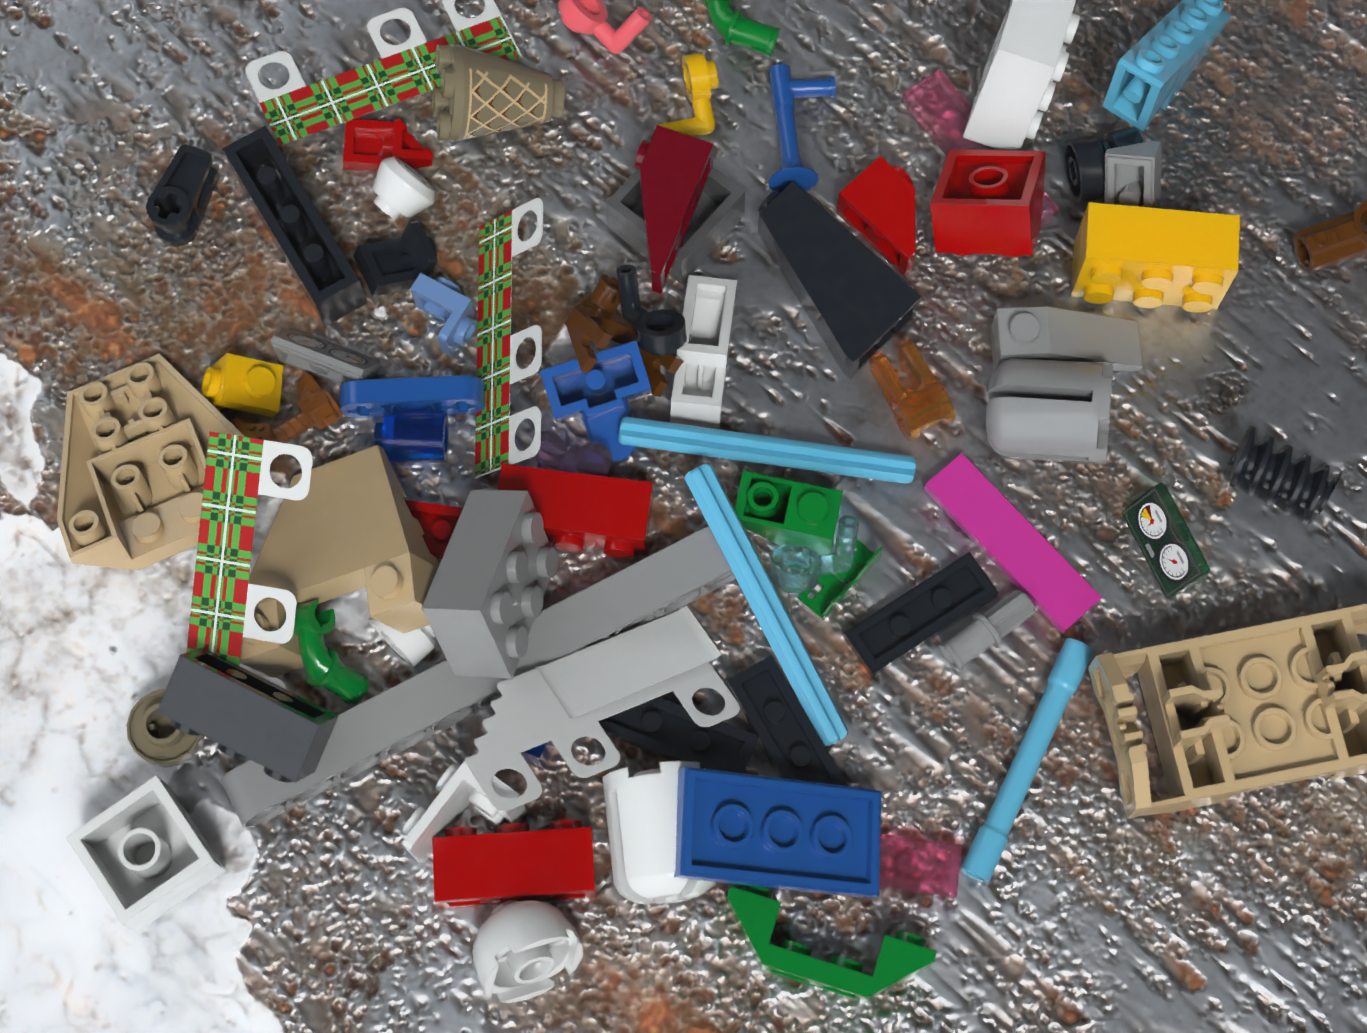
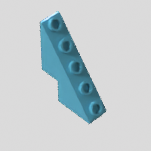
M1182 0L1121 57L1117 63L1102 107L1144 132L1159 109H1167L1230 20L1232 15L1223 11L1224 3L1221 0Z

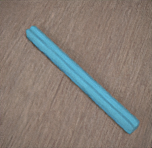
M634 417L622 418L619 426L618 440L622 445L904 484L913 481L916 470L915 458L906 455Z
M708 463L694 468L685 475V481L802 708L825 746L842 740L848 735V728L712 465Z

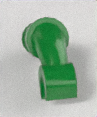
M702 0L708 9L714 27L725 40V46L730 47L732 43L771 58L779 37L780 28L741 15L742 11L740 10L734 12L731 9L734 0Z
M319 599L299 603L296 605L294 633L298 636L300 655L306 670V681L313 687L322 686L348 705H351V702L353 704L358 703L368 690V678L340 661L338 653L333 649L327 648L325 645L324 634L332 631L335 625L334 609L315 613Z

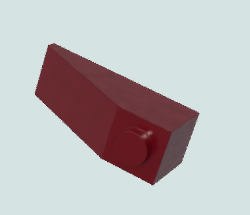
M659 125L656 126L651 141L643 140L640 144L634 168L640 170V188L652 291L662 294L713 168L714 144Z

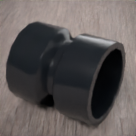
M1131 127L1107 132L1103 141H1100L1095 135L1070 139L1065 142L1064 167L1071 194L1077 202L1103 197L1105 193L1106 150L1143 143L1138 129Z

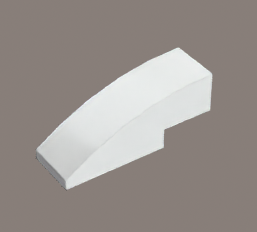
M688 276L683 309L687 340L681 348L677 349V356L684 361L674 377L670 423L720 429L737 280Z

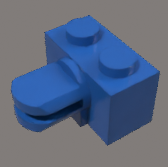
M637 341L594 353L598 360L590 373L581 371L577 359L540 370L557 423L581 416L592 450L603 461L610 463L622 462L634 453L637 446L622 445L619 443L618 434L622 418L632 417L628 401L651 394L650 382Z

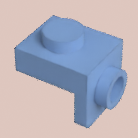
M420 273L410 288L415 306L445 322L438 334V339L442 352L452 356L459 345H467L476 330L477 320H475L476 316L472 300L462 295L461 289L448 279L437 277L434 280Z

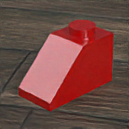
M879 156L839 192L836 213L905 277L912 271L916 252L915 187L913 186L912 179L903 168L898 165L891 166L882 156Z

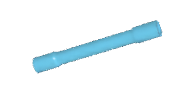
M1071 638L1065 639L1048 676L1047 687L989 814L984 824L978 829L960 868L969 877L984 883H989L1007 845L1010 829L1071 696L1077 691L1094 653L1090 646L1081 641Z

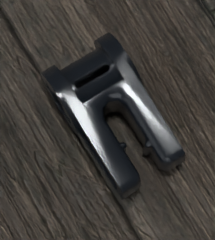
M181 145L156 188L147 199V215L154 224L155 232L159 239L168 246L179 247L193 241L198 233L199 226L219 178L218 171L211 167L213 162L211 154L198 147Z

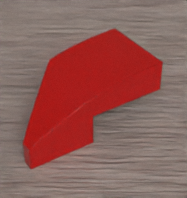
M399 118L394 122L352 119L345 124L343 170L378 171L380 162L385 158L393 156L399 158L413 169L431 167L433 165V153L427 147L424 149L407 131V126Z

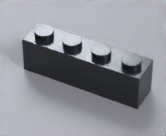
M263 126L222 148L235 178L323 325L327 326L367 304L358 277L267 127Z

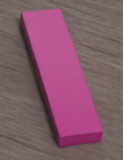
M962 453L925 484L923 490L1015 586L1031 599L1039 611L1062 634L1068 631L1102 599L1090 584Z

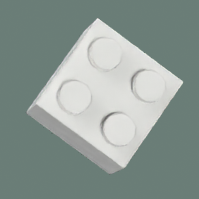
M157 775L65 837L121 924L136 933L226 871L171 787Z

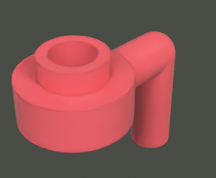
M601 0L559 1L563 23L573 32L587 35L593 34L612 54H620L652 21L651 14L645 8L638 7L615 30L606 21L608 13Z

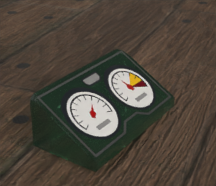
M1161 482L1128 505L1122 514L1164 596L1172 598L1199 586L1209 574L1210 567L1168 488Z

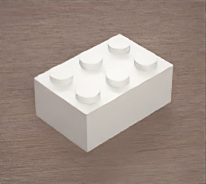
M1076 0L1010 1L985 64L963 138L999 150H1020L1025 138L1034 140L1043 116V112L1038 111V109L1047 111L1056 86L1053 80L1060 82L1070 53L1066 52L1067 46L1063 45V42L1071 44L1079 24L1080 15L1072 13Z

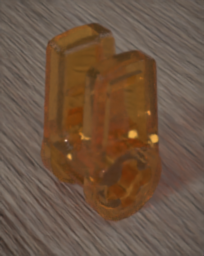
M909 339L898 346L897 352L898 361L901 364V372L906 373L914 389H908L904 386L898 376V370L893 368L887 356L883 353L870 357L869 368L892 410L897 426L903 436L911 442L919 438L920 431L939 422L946 425L955 421L956 414L947 391L936 380L917 347Z

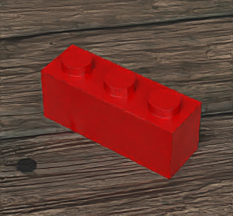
M510 464L501 465L498 490L529 492L536 512L542 516L547 538L550 543H553L554 548L566 552H581L584 547L604 549V554L621 559L632 558L634 553L646 554L654 499L653 482Z
M559 820L550 823L551 830L530 831L529 824L525 823L503 824L498 826V833L477 834V828L475 827L448 828L445 830V837H432L434 902L440 909L500 905L510 900L547 902L597 898L595 845L592 827H582V821Z

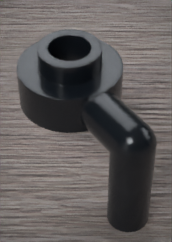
M633 265L618 267L616 273L622 317L635 326L638 346L654 356L673 354L687 340L684 316L674 310L659 309L649 312L642 308L640 305L636 267Z

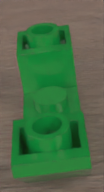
M742 885L741 889L732 886L729 888L726 904L762 971L864 1003L929 968L935 960L937 951L925 948L926 939L904 931H896L895 937L884 935L871 976L862 973L863 964L848 958L833 956L831 963L810 957L812 948L794 941L782 939L780 947L769 944L781 906V902L772 899L774 892L765 887Z

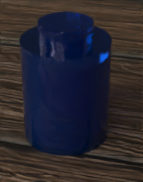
M386 412L384 422H376L374 446H381L392 463H447L449 450L447 413Z

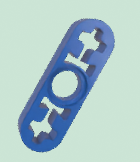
M472 376L353 380L345 382L340 386V411L343 415L352 418L462 415L480 412L485 407L484 381Z

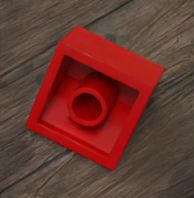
M949 149L930 203L935 252L954 253L959 256L971 254H997L1006 257L1033 256L1041 229L1046 151Z

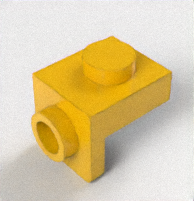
M226 353L215 364L206 369L202 380V395L207 396V400L219 412L226 407L273 417L279 413L284 366Z

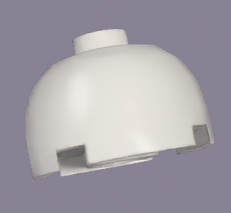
M510 900L498 905L480 927L473 944L474 966L484 993L490 999L492 993L497 994L501 1003L524 1001L549 991L556 985L553 980L548 978L558 974L564 967L568 975H570L578 967L583 957V944L567 917L549 903L533 900Z

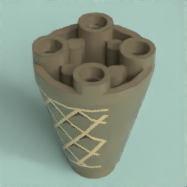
M437 45L435 68L436 74H441V88H433L431 94L432 117H437V140L457 142L550 122L551 118L562 117L565 104V86L562 79H553L549 73L462 45Z

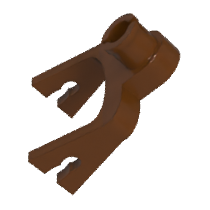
M606 274L601 275L593 292L585 293L579 305L574 306L565 321L580 369L587 373H590L598 360L594 350L590 348V341L601 349H605L610 340L621 345L637 341L635 326L627 322L617 309L620 304L618 281L612 276L609 279V276ZM639 347L650 382L651 393L660 397L668 386L664 374L660 372L661 365L668 372L675 374L684 360L675 353L668 356H654Z

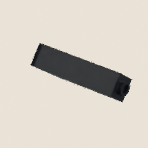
M792 182L781 193L778 190L773 191L758 209V235L843 374L851 380L918 315L922 296L798 185Z

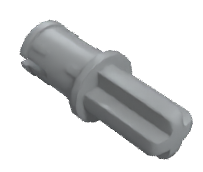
M1015 590L983 615L979 612L973 615V622L948 641L941 643L939 649L949 665L957 672H960L964 666L991 646L999 648L1002 645L1001 639L1034 615L1036 611L1035 606L1025 593Z

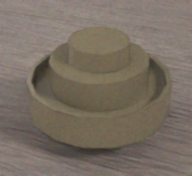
M166 689L152 691L140 698L132 708L126 724L127 738L134 752L148 763L160 767L181 765L193 758L203 745L205 736L183 733L172 725V719L157 712Z

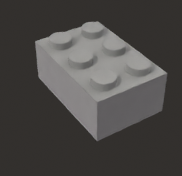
M470 491L422 605L424 615L454 676L512 679L519 659L523 658L527 652L528 635L535 617H539L542 612L543 595L550 578L555 576L558 568L557 552L549 543L544 531L542 516L536 512L528 491Z

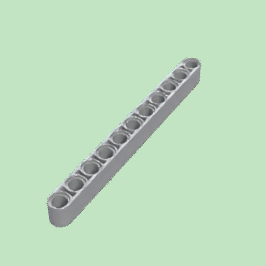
M705 527L543 610L540 616L534 619L528 635L527 652L523 658L519 659L513 677L664 617L735 580L736 578L710 527ZM445 660L339 714L317 769L309 776L296 783L281 782L268 776L263 771L264 766L250 760L225 774L221 779L222 785L243 828L260 825L490 707L491 701L502 697L497 688V683L507 679L454 676L448 661Z

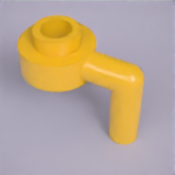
M703 52L683 55L682 72L689 101L692 103L694 117L657 125L692 137L710 134L715 129L711 90L718 88V75L713 60L706 61Z

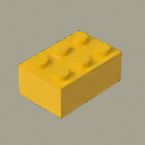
M1089 202L1073 244L1071 296L1083 297L1085 301L1093 304H1106L1116 300L1133 302L1135 306L1140 308H1157L1161 305L1182 306L1185 311L1193 313L1218 309L1238 273L1240 215Z

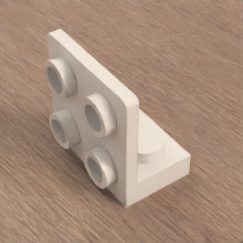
M464 760L461 766L456 763L452 764L442 775L436 785V789L440 793L428 809L421 806L409 818L403 828V833L407 836L403 840L402 845L414 859L424 864L433 852L432 837H445V830L454 825L470 803L475 805L473 809L497 827L503 820L508 824L520 823L527 810L525 805L509 811H500L494 808ZM493 776L492 786L500 796L505 798H517L520 796L518 792L496 776Z

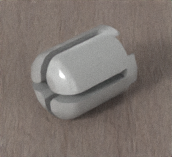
M1010 358L999 363L989 379V402L986 407V436L994 452L1010 459L1106 465L1113 364Z

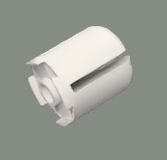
M659 762L660 768L640 771L630 778L628 767L609 772L602 777L614 886L621 896L636 904L648 905L651 903L668 904L682 902L702 895L716 884V882L674 878L678 770L683 767L700 768L699 762Z

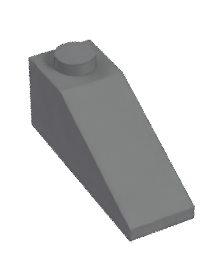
M1043 306L997 308L991 325L990 338L993 373L999 363L1010 358L1113 364V372L1141 371L1143 367L1138 321Z

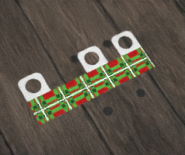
M442 0L456 32L427 42L413 12L407 8H398L373 17L369 20L367 29L382 59L308 86L305 85L292 56L285 51H278L249 62L245 68V73L278 145L290 143L429 92L433 88H440L441 74H436L435 68L437 45H462L509 61L521 58L522 55L495 1L484 0V11L477 17L466 18L456 11V0ZM390 19H401L409 25L411 34L406 42L392 45L382 39L380 35L381 26ZM267 63H281L288 69L289 80L281 88L269 89L260 83L258 79L259 70Z
M535 198L479 227L477 378L484 381L485 407L482 411L476 413L475 479L500 470L502 464L513 465L535 456L541 445V411L539 407L533 406L510 416V384L534 375L539 370L542 362V330L539 325H533L511 335L512 257L536 246L542 238L543 201L540 198ZM532 210L537 215L536 230L529 240L521 241L518 237L519 222L527 211ZM530 337L536 345L535 357L527 368L520 369L516 363L517 349L525 338ZM531 419L535 426L534 439L526 450L520 451L515 444L516 430L523 420Z
M209 431L186 653L203 647L240 666L243 637L280 644L291 640L294 632L297 605L294 594L285 589L250 584L249 575L258 494L296 501L304 499L309 493L313 461L312 454L306 447ZM281 454L292 455L301 464L302 476L294 487H279L270 476V465L274 458ZM264 598L277 599L286 610L285 623L276 631L262 629L255 620V607ZM258 675L286 689L285 684L280 679Z

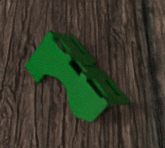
M853 536L830 561L834 569L828 575L825 572H820L797 598L824 621L851 589L880 560L883 547L881 546L873 553ZM854 546L857 551L845 563L842 558ZM850 580H852L851 584L845 590L842 591L846 584H848ZM820 583L823 588L811 600L808 595ZM832 601V603L829 605V607L824 611V609H825V608L828 606V604Z

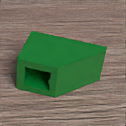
M743 471L734 510L744 528L779 546L830 556L843 491Z

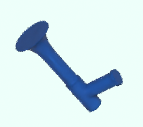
M776 64L769 69L774 113L777 118L781 165L779 171L770 177L768 184L771 190H778L781 193L794 182L805 192L817 184L818 175L812 169L804 167L800 159L794 117V98L821 96L833 98L835 97L834 76H828V78L791 80L790 67L786 64Z

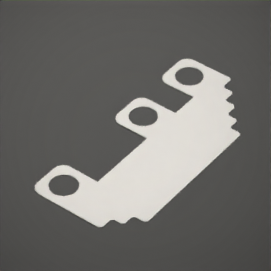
M707 662L584 715L569 719L535 668L514 676L512 679L497 683V688L502 697L491 701L490 705L495 711V715L483 720L482 725L486 729L487 734L474 740V744L479 752L466 758L465 763L492 806L500 811H509L539 798L542 793L540 782L521 755L526 750L552 741L571 772L577 777L588 778L616 766L620 761L618 750L598 721L672 691L692 720L701 727H710L736 716L739 713L740 706L710 662ZM701 688L714 689L723 696L725 707L717 715H705L699 712L693 705V694ZM581 737H591L598 740L605 749L604 759L599 764L592 766L579 763L571 752L573 742ZM502 769L516 770L526 779V791L517 798L502 797L492 786L493 776Z

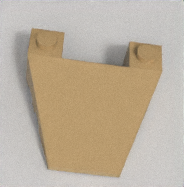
M375 445L313 468L311 470L308 495L299 501L283 499L249 576V583L288 590L294 594L297 605L319 599V604L366 587L369 616L404 634L429 625L422 610V605L440 564L437 558L430 554L422 537L425 533L419 521L412 517L404 500L407 496L384 449L379 445ZM302 473L293 476L288 488L298 484ZM264 598L257 603L254 617L262 629L276 631L285 623L286 610L277 599ZM294 632L291 640L283 644L243 637L240 663L273 678L304 667L299 650L298 636Z

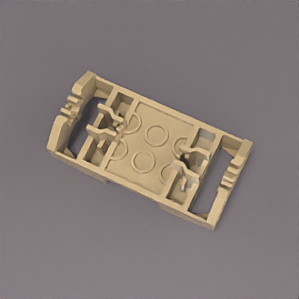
M1367 604L1116 654L1110 652L1096 655L1088 670L1094 693L1104 711L1118 765L1120 794L1127 819L1225 802L1233 794L1324 776L1325 781L1367 773V650H1361L1357 634L1367 635ZM1135 673L1139 677L1169 797L1162 798L1151 794L1148 761L1146 757L1148 750L1146 744H1143L1142 730L1139 731L1137 725L1138 713L1136 706H1133V693L1129 692L1125 680Z

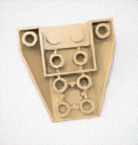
M160 354L67 392L57 522L69 558L73 564L141 570L198 545L209 431L245 437Z

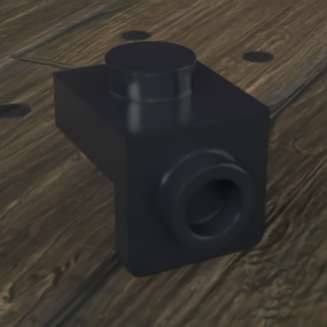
M420 221L410 222L402 237L358 245L353 255L372 297L410 289L420 273L429 277L438 261L435 243L426 235Z

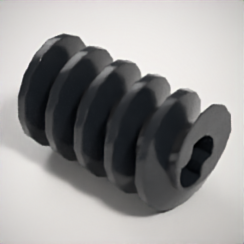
M1249 425L1225 468V471L1227 469L1231 471L1229 486L1235 488L1245 478L1248 479L1247 495L1252 498L1263 488H1266L1268 490L1267 506H1273L1283 497L1286 499L1284 514L1290 516L1298 508L1303 507L1305 508L1303 524L1308 526L1322 512L1339 481L1341 473L1329 482L1330 465L1322 463L1314 471L1310 472L1311 456L1305 453L1292 463L1293 447L1285 444L1274 454V437L1267 435L1259 443L1255 444L1256 428Z

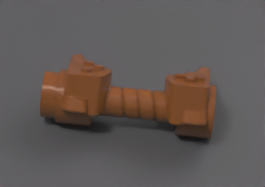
M306 373L303 374L297 385L299 395L297 405L301 411L295 414V416L290 417L286 422L284 421L273 429L268 423H260L250 417H234L233 425L245 437L288 443L291 439H295L314 426L318 429H323L342 418L343 414L325 387L321 389L313 377Z

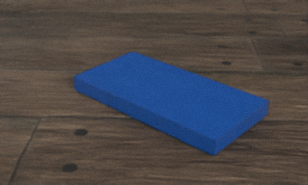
M683 767L678 770L674 878L863 898L879 896L881 790Z

